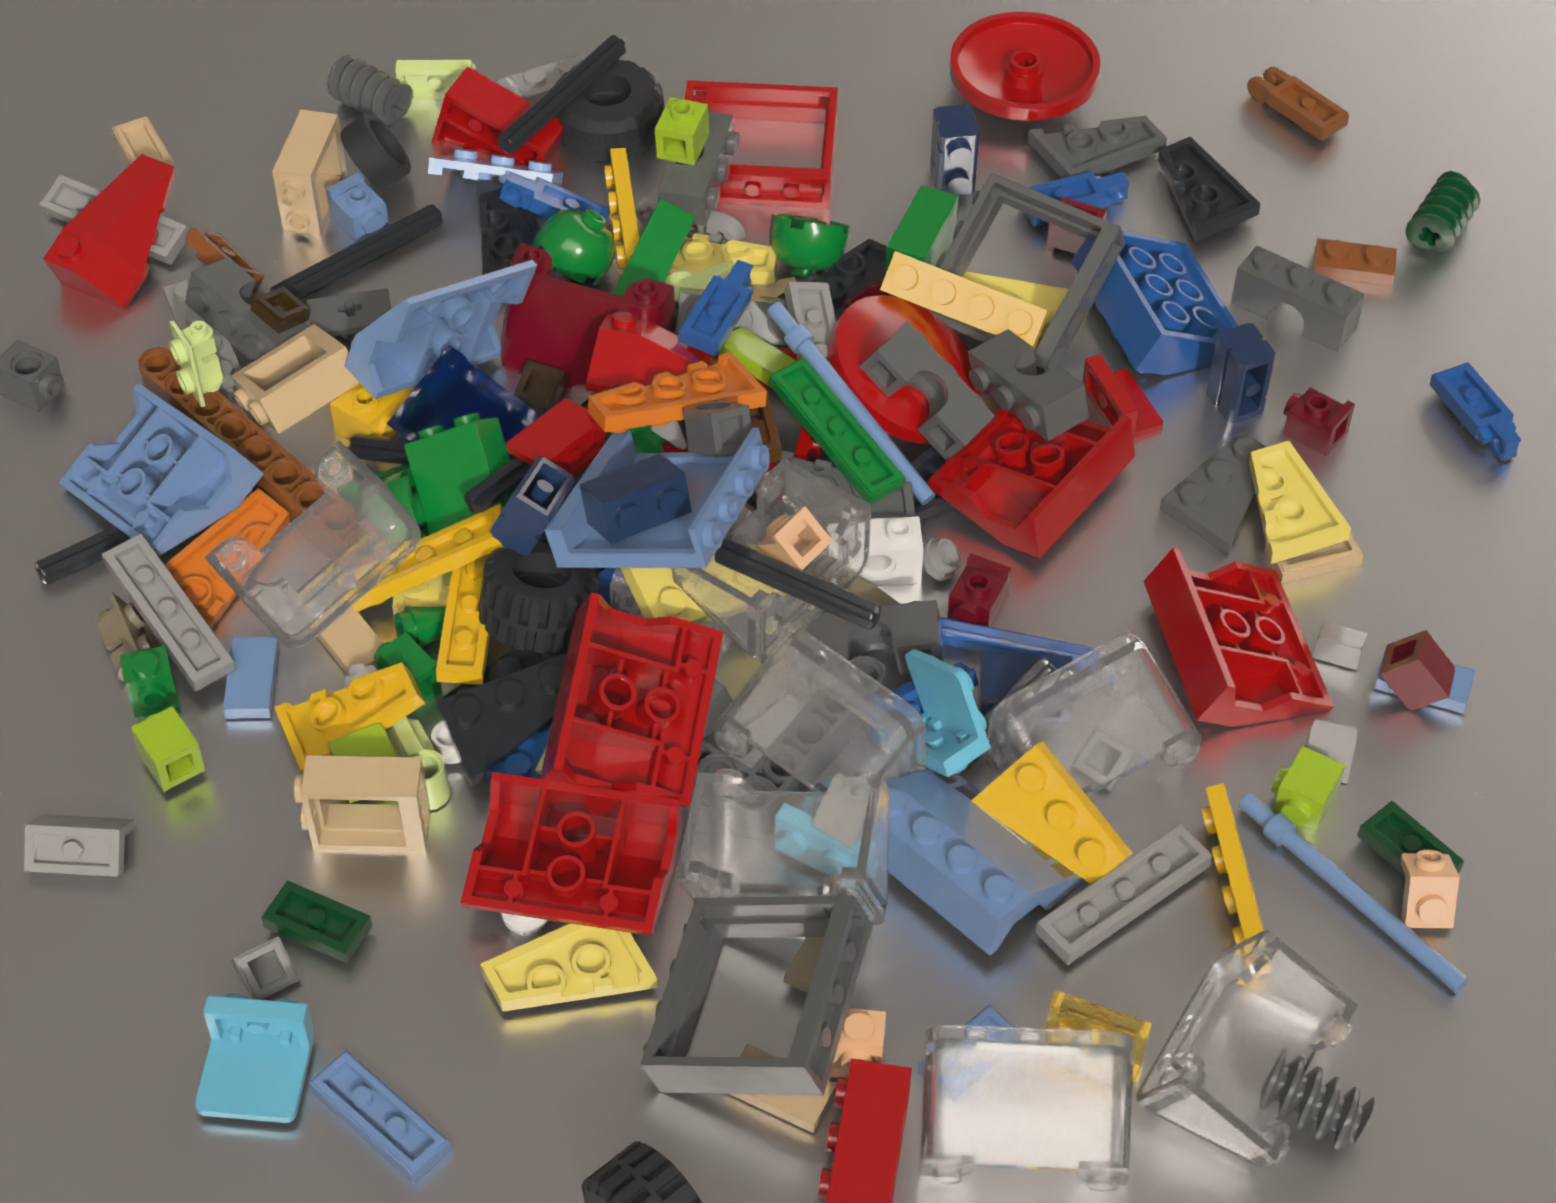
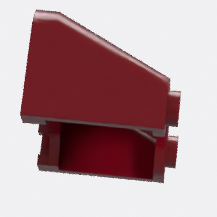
M521 243L512 258L511 266L530 260L537 264L523 302L520 304L506 303L500 343L501 361L503 367L512 373L521 375L526 361H534L564 370L568 374L564 388L591 396L594 392L585 390L586 380L598 331L607 314H614L615 312L633 313L637 315L638 319L650 321L676 335L673 285L656 280L643 279L632 283L621 297L551 277L550 274L553 270L552 256L541 248Z

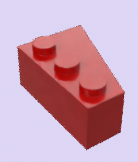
M467 66L445 93L431 143L442 146L445 142L463 147L462 149L478 151L492 156V154L515 157L514 164L528 166L529 160L549 162L560 146L564 128L559 123V119L554 117L514 154H508L505 150L502 151L498 147V135L533 104Z

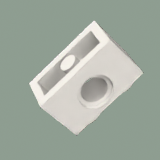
M919 516L832 521L831 563L833 566L850 572L874 586L921 584L924 549Z

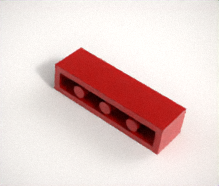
M851 1059L848 1078L839 1077L837 1082L834 1107L842 1108L840 1123H830L826 1153L834 1154L832 1169L822 1168L818 1190L819 1200H825L826 1203H893L910 1096L912 1068Z

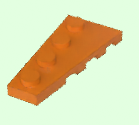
M731 352L719 355L717 364L707 366L705 362L699 361L688 365L687 373L679 376H673L669 372H664L653 376L652 384L647 386L632 382L591 395L588 398V413L604 432L623 433L630 428L648 425L665 426L669 422L685 420L683 408L718 400L749 405V409L765 407L767 391Z
M259 488L246 497L238 508L219 519L164 564L211 630L290 523V513Z

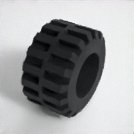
M546 541L537 542L529 556L521 555L512 548H498L493 551L492 556L488 557L485 562L478 609L480 623L485 625V630L490 635L498 636L497 640L505 645H514L515 649L523 651L528 649L536 653H544L547 650L552 652L562 651L563 647L569 648L577 609L591 592H597L598 574L594 573L595 568H557L549 542Z
M640 1141L630 1144L583 1180L582 1183L585 1203H702L693 1187L676 1166L659 1151Z

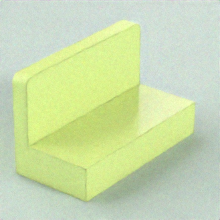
M396 60L395 72L396 78L401 83L411 86L413 99H444L445 93L468 66L476 71V65L472 64V60Z

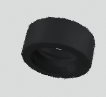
M363 113L342 129L340 135L348 155L363 175L377 187L389 189L410 173L411 165L404 148L390 129L373 114Z

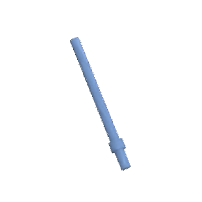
M780 301L770 306L767 313L786 335L784 341L795 354L800 353L903 474L906 478L905 481L911 482L912 493L921 505L930 502L935 497V493L813 343L814 336L804 324H798Z
M1251 792L1247 793L1240 800L1238 807L1264 828L1263 834L1276 846L1284 845L1455 994L1466 985L1469 979L1296 832V824L1283 813L1275 814Z

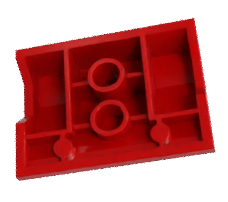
M999 408L994 413V418L965 447L951 456L928 480V486L1003 545L1041 558L1135 457L1131 417L1123 415L1111 428L1084 420L1047 441L1034 430H1028L1021 420L1012 413Z
M1173 547L1143 581L1197 721L1235 727L1327 713L1334 708L1276 570L1234 561L1208 574L1193 571L1187 568L1181 550Z
M591 592L576 612L540 779L679 799L681 808H688L690 806L724 631L674 616L642 618L612 609L601 595Z
M493 772L490 786V809L481 844L472 853L460 901L461 907L653 936L675 867L683 829L681 802L679 799Z

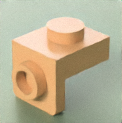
M1421 850L1416 854H1402L1401 866L1406 875L1401 914L1402 922L1409 928H1454L1460 877L1451 857L1448 854H1442L1435 850Z

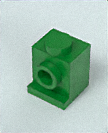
M406 632L393 641L382 644L376 650L374 661L379 665L380 670L402 662L411 671L426 703L443 693L441 682H437V663Z
M165 645L120 655L124 682L136 724L143 721L146 717L157 714L171 706L174 707L178 714L182 713L175 678Z

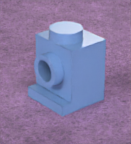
M360 172L326 188L331 218L355 242L389 226L386 203L364 182V176Z

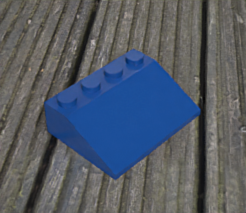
M1122 230L1126 243L1095 299V306L1111 328L1112 336L1128 357V363L1135 371L1140 373H1154L1166 376L1212 365L1217 335L1227 328L1237 327L1238 325L1188 245L1182 242ZM1089 239L1084 241L1071 260L1077 273L1094 244Z

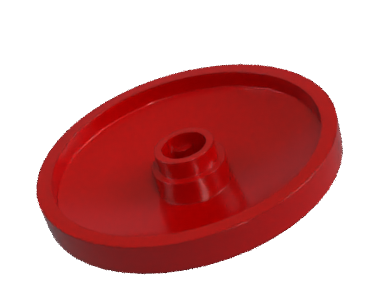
M1017 11L988 16L964 29L956 38L951 49L950 76L956 90L973 106L1002 118L1034 121L1062 116L1083 105L1093 95L1099 82L1100 55L1091 38L1075 25L1047 14Z
M880 295L860 299L844 311L830 332L828 341L830 364L885 432L902 440L930 444L917 430L927 420L930 411L929 403L924 394L914 387L904 386L888 398L859 366L906 322H909L927 338L932 348L955 368L958 376L974 393L982 396V392L975 389L969 378V370H971L969 350L952 328L938 316L920 305L893 296Z

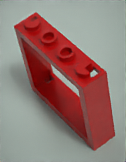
M687 80L684 100L708 104L709 112L733 115L734 119L825 124L821 169L730 164L727 183L720 184L719 203L830 209L838 118V87Z

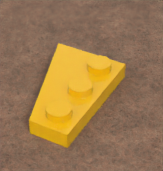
M401 662L352 679L349 687L332 693L323 689L310 694L309 701L294 706L286 702L274 706V709L299 768L304 773L306 755L331 756L328 746L329 741L380 722L384 730H386L426 702L411 671Z
M1043 741L1034 745L971 800L1091 885L1114 870L1133 854Z

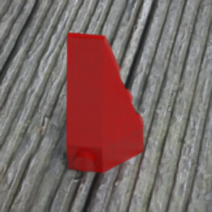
M141 154L62 229L43 258L61 284L123 310L127 309L147 278L150 267L147 260L151 246L156 245L159 234L156 228L160 213L166 210L176 174L174 166Z
M615 312L614 314H607L598 331L585 390L600 393L608 390L610 387L616 385L623 386L632 382L647 386L652 384L653 376L669 372L673 376H679L687 373L688 365L699 361L705 362L707 366L717 364L718 356L715 357L678 342L679 336L650 321L638 319L637 315L633 313ZM755 378L767 390V385Z

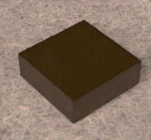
M283 286L254 298L250 309L278 334L308 321L311 312L309 307Z
M527 360L513 399L516 402L549 411L558 404L568 374L564 370Z

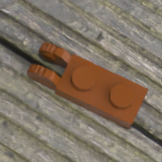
M1271 66L1264 71L1263 79L1262 77L1255 76L1247 83L1246 88L1250 96L1256 98V101L1261 104H1268L1320 141L1325 140L1348 124L1349 114L1347 111L1297 77H1291L1275 66Z

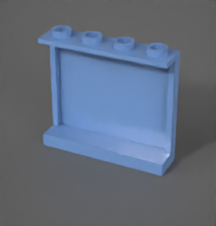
M756 427L750 430L737 453L720 457L693 452L660 453L685 472L692 512L611 544L587 524L580 484L659 454L637 453L630 430L623 433H612L545 528L557 568H706L717 549L721 547L722 541L731 526L737 521L739 513L749 497L752 496L764 472L769 468L770 454L767 446L763 445L759 428Z

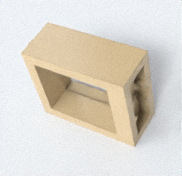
M300 109L272 170L284 231L321 236L330 215L326 188L344 180L347 175L338 114Z
M315 324L230 376L238 389L233 392V396L241 409L246 414L250 412L260 426L267 424L278 434L360 382L345 367L349 354L347 348Z
M306 755L304 773L297 774L295 777L294 798L296 803H302L301 828L302 830L309 831L313 849L426 851L431 810L422 758ZM328 799L398 801V805L329 804Z

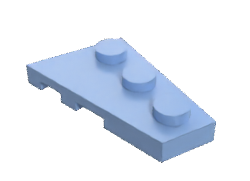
M455 148L454 154L429 158L428 174L442 175V173L460 171L461 176L466 179L492 180V177L499 178L498 182L504 183L509 172L532 182L537 183L538 178H541L557 186H562L563 172L551 170L552 163L529 160L528 166L514 164L515 157L492 154L491 160L477 158L478 151Z

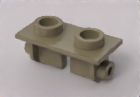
M112 592L109 596L114 607L112 609H104L99 613L97 627L106 648L112 652L109 655L118 678L124 681L120 655L158 646L146 633L144 625L147 623L132 602L127 604Z

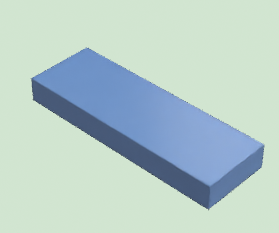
M347 1050L308 1082L310 1091L413 1184L452 1150L450 1140Z

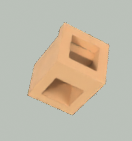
M801 506L793 515L783 514L770 523L766 528V537L758 544V547L765 555L803 570L833 540L806 506Z
M848 1008L831 1068V1082H838L839 1077L848 1078L851 1059L877 1063L883 1062L886 1011Z

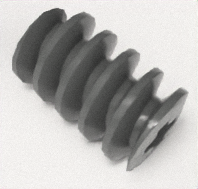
M350 54L337 60L328 75V91L335 100L343 102L344 105L354 108L357 112L373 114L386 126L394 125L400 121L411 106L413 90L410 85L401 83L399 79L390 77L386 72L378 71L377 67L367 65L364 60H354Z
M1284 1048L1261 1089L1259 1108L1265 1110L1277 1100L1280 1102L1278 1112L1280 1120H1284L1293 1111L1298 1112L1296 1129L1301 1131L1314 1121L1317 1123L1315 1139L1320 1141L1330 1132L1335 1133L1333 1150L1337 1152L1349 1142L1355 1143L1366 1126L1375 1108L1377 1099L1372 1097L1360 1107V1089L1352 1087L1341 1096V1078L1333 1077L1324 1086L1321 1085L1323 1068L1316 1066L1308 1074L1304 1075L1305 1059L1297 1056L1288 1065L1284 1064L1286 1048Z

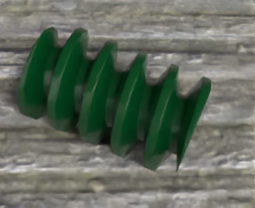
M1454 171L1443 173L1432 186L1430 192L1418 207V210L1413 214L1412 219L1407 223L1405 230L1407 240L1420 249L1434 252L1448 251L1453 247L1456 239L1461 235L1462 230L1467 226L1468 221L1478 209L1481 201L1479 192L1462 174Z

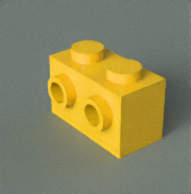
M361 383L357 384L330 403L335 433L348 440L355 434L393 438L397 431L412 416L419 414L427 403L424 383L375 399Z

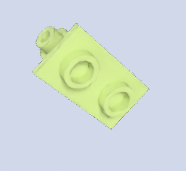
M174 320L170 321L174 339L169 341L168 344L175 361L181 367V370L176 371L178 382L186 395L192 393L200 406L204 407L206 405L203 394L206 392H216L223 383L219 358L215 354L217 349L213 330L204 321H195L191 323L190 327L183 330L178 328Z

